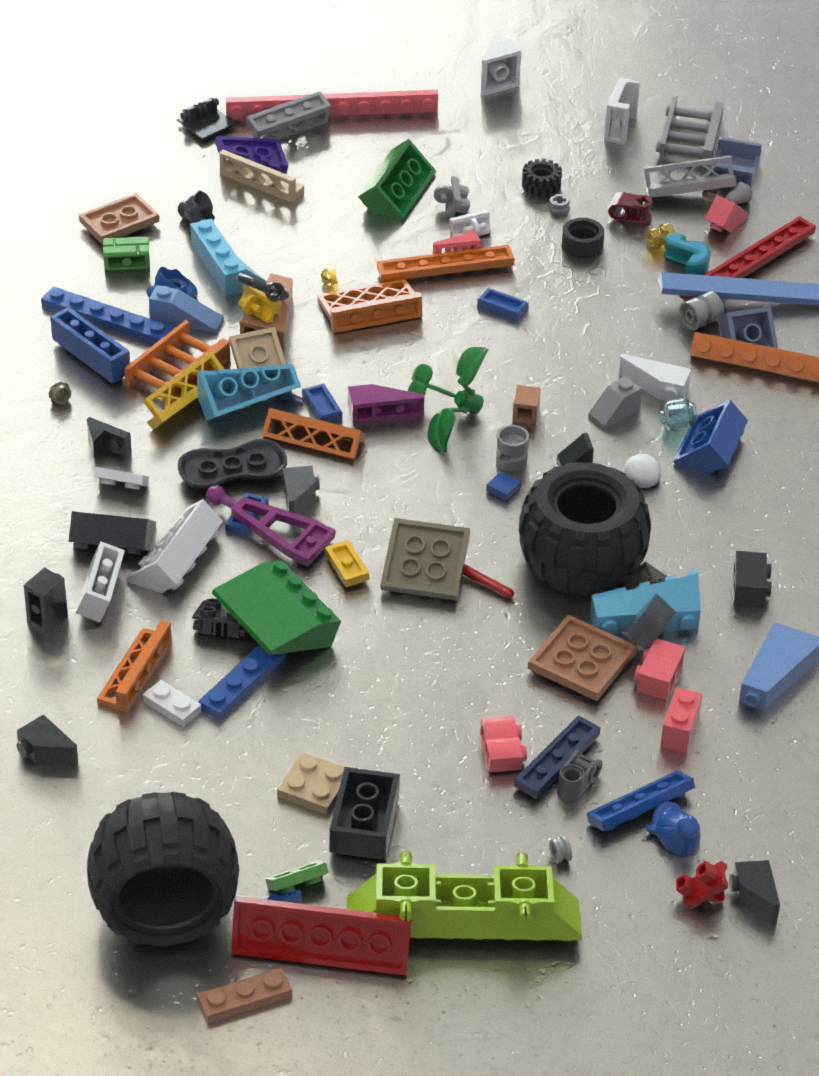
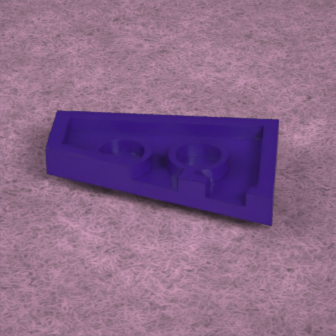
M216 137L215 145L218 154L220 151L226 150L276 171L287 173L289 166L279 139Z

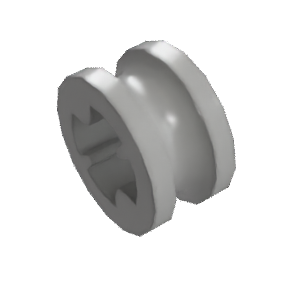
M564 194L552 196L550 198V209L558 214L568 212L570 209L569 197Z
M561 836L558 841L550 839L549 849L554 862L560 864L563 859L571 861L572 850L568 839L565 836Z

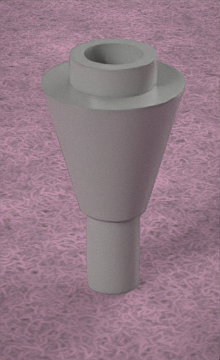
M739 182L724 198L736 204L749 202L752 199V190L748 184Z

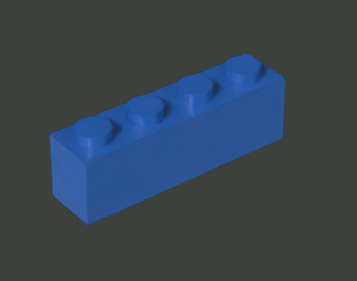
M69 307L50 317L52 339L111 383L125 377V367L130 363V351Z

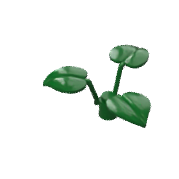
M470 347L460 356L456 367V374L459 376L458 383L465 390L458 391L456 394L429 384L433 375V370L429 365L420 364L412 373L407 391L424 394L425 396L427 388L453 397L455 404H457L458 408H443L441 414H435L430 421L427 433L428 440L439 451L447 452V443L455 422L454 412L477 414L483 407V397L475 394V390L471 389L468 385L475 378L489 350L486 347Z

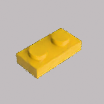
M349 540L325 547V555L345 587L369 580V571Z

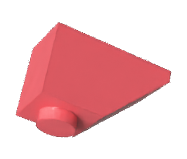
M716 195L704 219L711 223L710 228L720 233L722 230L731 233L748 218L749 214L736 203Z

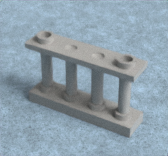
M673 96L672 103L667 104L666 116L668 118L662 140L658 139L656 152L660 153L659 161L663 162L666 151L699 156L700 159L713 158L722 122L724 103L715 102L714 110H709L708 112L677 107L678 96ZM675 116L708 120V122L699 123L675 119ZM673 127L701 131L705 133L703 135L676 132L671 130ZM670 139L702 144V146L693 147L668 143Z

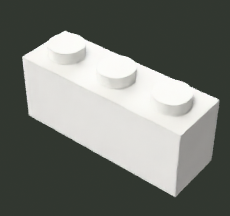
M100 541L88 570L76 614L101 622L110 603L125 550Z

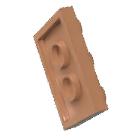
M133 193L78 214L79 222L101 244H103L104 238H119L160 222V214L138 193Z

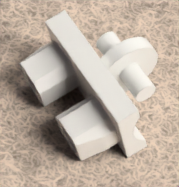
M485 210L450 218L451 237L474 231L478 237L491 233L489 211Z

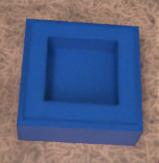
M500 471L486 485V491L507 501L521 488V481Z

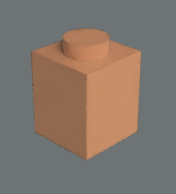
M517 385L513 403L512 422L536 425L540 407L541 388Z

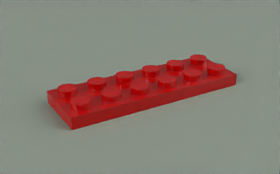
M236 896L233 909L231 954L407 975L412 919L407 921L405 916V921H402L400 916Z

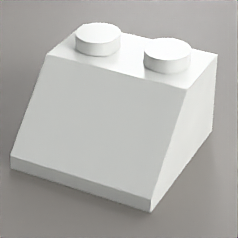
M510 38L491 43L482 58L480 91L482 96L519 87L521 50Z

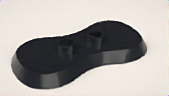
M256 439L229 449L199 448L188 451L179 458L177 467L181 478L188 486L197 490H208L212 486H220L236 480L266 481L274 479L282 473V468H286L287 456L282 446L277 442L267 439Z

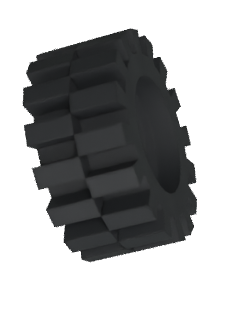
M535 159L534 162L530 160L523 167L522 186L525 190L528 189L530 194L534 192V195L537 196L539 193H542V196H546V193L552 195L553 192L556 193L561 188L562 168L558 166V163L553 164L552 160L546 162V159H542V161Z

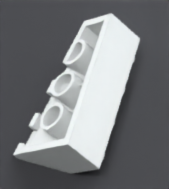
M204 499L187 507L168 529L170 532L159 539L154 545L156 549L139 562L142 568L134 573L131 572L125 579L128 583L159 593L169 589H177L184 582L183 576L195 567L196 563L194 561L196 558L200 557L207 550L206 544L218 535L219 531L217 529L223 520Z

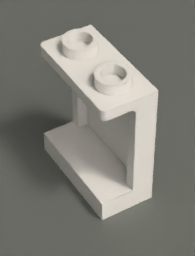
M624 78L618 79L607 104L604 141L625 145L629 118L635 119L637 116L639 81Z

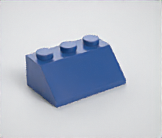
M731 400L695 416L673 462L678 466L708 474L718 469L720 471L724 470L731 463L730 459L733 452L737 449L738 441L744 434V428L748 422L747 418Z

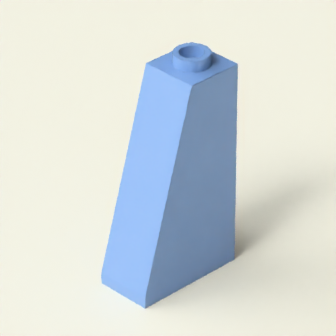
M774 622L741 684L739 702L761 710L768 708L819 661V636Z

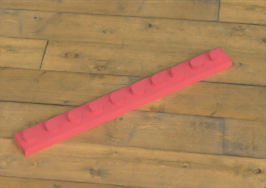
M438 89L323 94L331 105L329 116L438 112ZM309 94L226 97V115L232 120L247 119V116Z

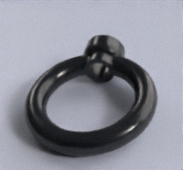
M242 273L236 277L239 283L264 292L266 297L272 301L287 300L290 296L281 283L275 281L265 283Z

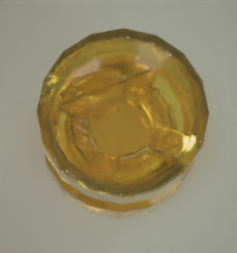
M670 223L660 225L659 228L652 227L647 229L645 239L649 248L657 250L662 245H665L666 237L675 233L673 226Z

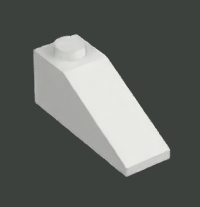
M621 354L620 376H627L642 387L644 391L659 400L682 405L689 388L691 369Z

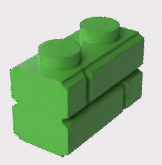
M149 237L104 238V271L150 269Z

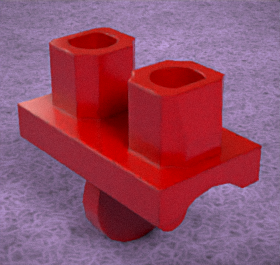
M704 861L696 868L695 877L691 878L683 874L676 879V891L683 896L684 907L691 910L708 900L715 904L724 901V890L728 889V882L725 876L726 863L720 861L712 865Z

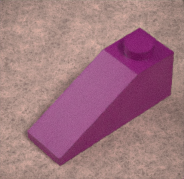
M374 384L348 386V408L352 423L424 416V394Z

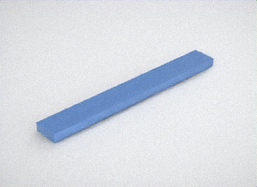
M661 272L659 277L661 294L698 297L712 291L721 299L819 306V284Z

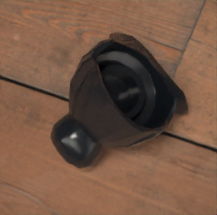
M202 190L192 194L187 200H181L177 206L179 216L187 218L191 224L201 220H215L212 201Z

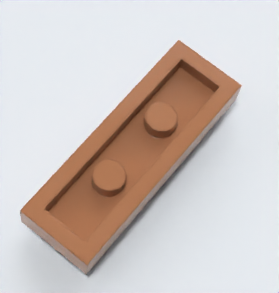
M281 967L198 993L197 996L207 1023H211L291 998L292 988Z

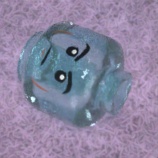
M685 397L666 401L664 410H660L662 424H666L671 431L691 428L694 421H697L695 403L690 402Z

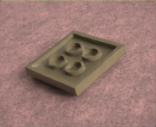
M394 518L380 584L381 590L457 601L470 538V528Z

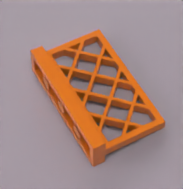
M406 279L317 295L319 304L331 322L333 333L422 317V296L419 292L414 293Z

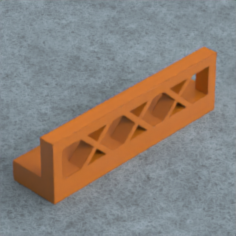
M269 408L261 436L355 460L359 443L364 444L366 434L361 430ZM272 421L282 423L285 427V430L277 435L269 433ZM297 427L306 429L308 436L301 440H296L291 431ZM288 433L290 438L284 437V435ZM322 433L329 435L331 441L324 446H320L314 437ZM311 439L312 442H313V444H312V443H308V442H306V441H308V440ZM342 439L353 441L350 453L341 451L337 442Z
M161 620L154 631L146 628L141 629L97 697V704L125 713L128 712L172 642L170 622ZM145 638H148L149 640L144 646L143 641L145 640ZM132 658H136L135 662L132 664ZM123 675H126L121 682L119 678ZM116 692V700L108 698L109 694Z

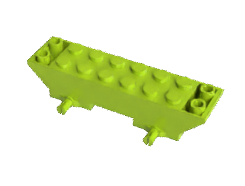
M404 850L400 853V862L392 864L377 863V873L347 895V909L397 915L400 916L402 921H405V916L407 921L412 919L410 938L582 941L579 899L553 878L552 866L528 864V855L524 852L523 860L521 859V852L516 855V864L493 866V875L435 874V864L412 862V853L407 850V858H405Z

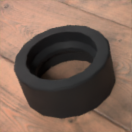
M575 218L564 224L562 229V247L565 251L572 255L587 257L595 255L602 250L604 245V228L602 224L590 218ZM576 235H587V236H590V237H592V238H590V239H579V238H576V237H574V236H576Z

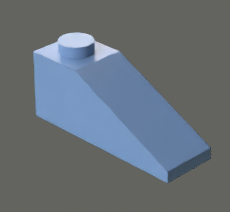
M156 285L149 298L150 319L165 324L178 326L187 320L189 321L190 329L216 334L224 320V316L179 289Z

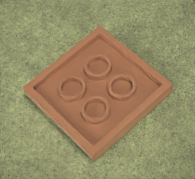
M568 615L528 661L527 669L597 701L634 657L637 645Z

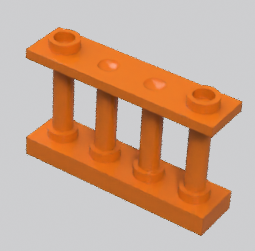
M185 320L125 367L126 387L130 388L141 380L159 389L169 381L165 382L149 374L154 368L175 378L211 351L221 365L224 366L230 361L229 341L222 338L212 346L190 336L189 321ZM187 344L203 352V354L196 358L179 348ZM172 356L188 364V366L180 370L164 362V360ZM208 360L204 362V371H214L215 369ZM188 374L187 384L197 386V376ZM172 385L171 396L180 398L182 388Z

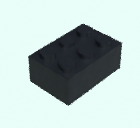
M344 767L329 830V852L386 860L399 801L400 774Z

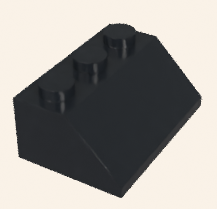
M72 511L68 542L76 543L75 548L91 550V545H99L101 541L118 548H126V553L141 555V550L149 551L156 521Z

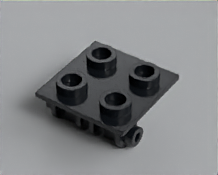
M209 97L203 102L200 101L198 104L184 108L180 113V118L176 119L202 140L236 125L235 121L217 109L219 100L216 97Z
M215 598L203 600L192 616V619H195L193 630H198V633L211 635L213 629V635H217L220 622L221 636H225L226 628L227 637L240 639L241 636H246L247 631Z

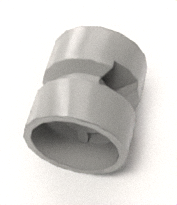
M712 291L683 302L680 306L682 321L690 330H696L706 326V323L719 320L718 316L724 314L721 299Z
M508 425L498 431L496 464L502 470L517 472L526 467L529 447V433L526 429L517 425Z

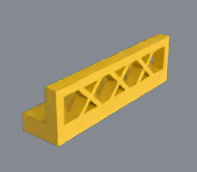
M212 351L143 400V403L154 416L147 422L152 430L198 397V387L187 384L188 374L197 376L198 371H204V362L207 360L215 370L224 369ZM172 385L182 388L180 398L171 396ZM155 397L165 400V408L161 412L152 401Z

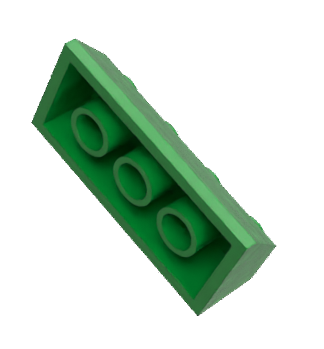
M407 139L391 149L358 195V198L371 213L401 221L406 217L436 173V170L411 140Z

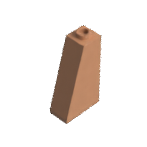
M271 273L265 283L273 281L281 283L284 289L289 292V298L287 300L280 299L282 301L280 313L274 315L272 323H266L253 314H244L240 320V334L275 327L281 348L284 351L293 298V278Z

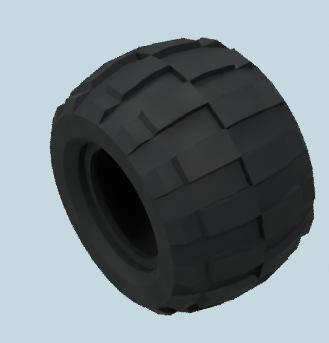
M590 462L564 464V466L552 468L543 473V478L536 480L526 495L519 518V541L522 553L529 569L536 573V578L542 583L554 587L555 590L580 596L615 590L617 586L626 584L633 578L648 551L651 532L648 504L645 503V497L640 492L638 484L626 477L625 473L615 468Z
M178 792L142 794V796L120 803L112 813L106 814L100 821L88 853V886L96 909L100 911L101 917L115 934L127 937L128 941L138 944L170 946L186 943L216 928L220 924V919L228 915L236 896L240 869L235 841L219 813L211 809L210 804L202 799L186 796L185 793Z

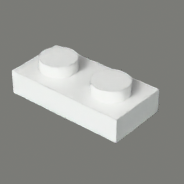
M95 467L94 477L101 478V483L115 486L116 481L125 482L126 488L139 490L140 485L148 486L149 476Z
M163 680L158 681L143 694L144 703L182 727L201 713L200 703Z

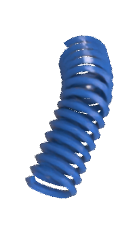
M281 395L283 401L290 400L301 405L304 403V398L297 395Z

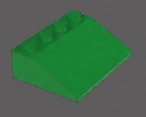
M280 560L261 563L212 590V594L269 655L331 647L341 620L318 598L317 594L312 592L303 580L285 562Z

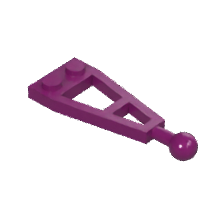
M212 486L206 492V499L211 505L218 506L222 504L231 508V516L285 556L307 567L335 538V529L315 519L245 497L237 501L227 496L225 490L220 486ZM245 510L262 515L264 517L260 521H258L250 514L245 512ZM277 520L305 530L290 544L270 530L269 527Z

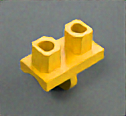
M243 284V295L238 302V305L242 307V311L247 315L253 314L266 323H272L274 315L280 313L282 301H272L266 297L264 292Z

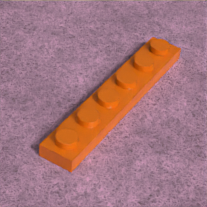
M509 245L381 260L377 261L376 268L381 282H390L401 279H415L418 277L513 266L515 258Z
M698 332L694 333L690 356L819 382V357Z

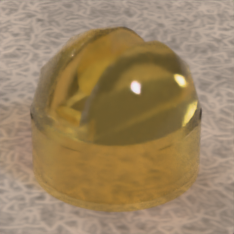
M331 266L323 269L321 272L322 282L326 285L338 284L335 267Z

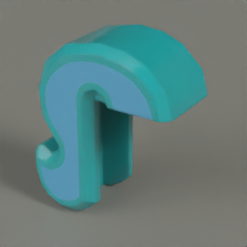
M672 233L665 239V258L686 265L685 274L704 275L707 273L711 251L707 245L695 240L686 241V236L679 233Z

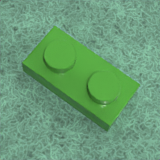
M316 861L265 878L268 890L284 894L295 890L294 885L304 882L305 885H311L322 881L321 876L329 874L326 862Z

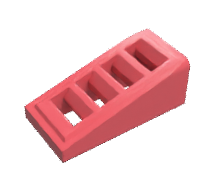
M474 231L434 242L433 254L442 253L443 248H445V252L481 248V240Z

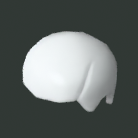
M636 454L629 458L624 466L623 473L629 479L634 480L640 488L647 489L654 486L661 478V467L653 456L649 454Z

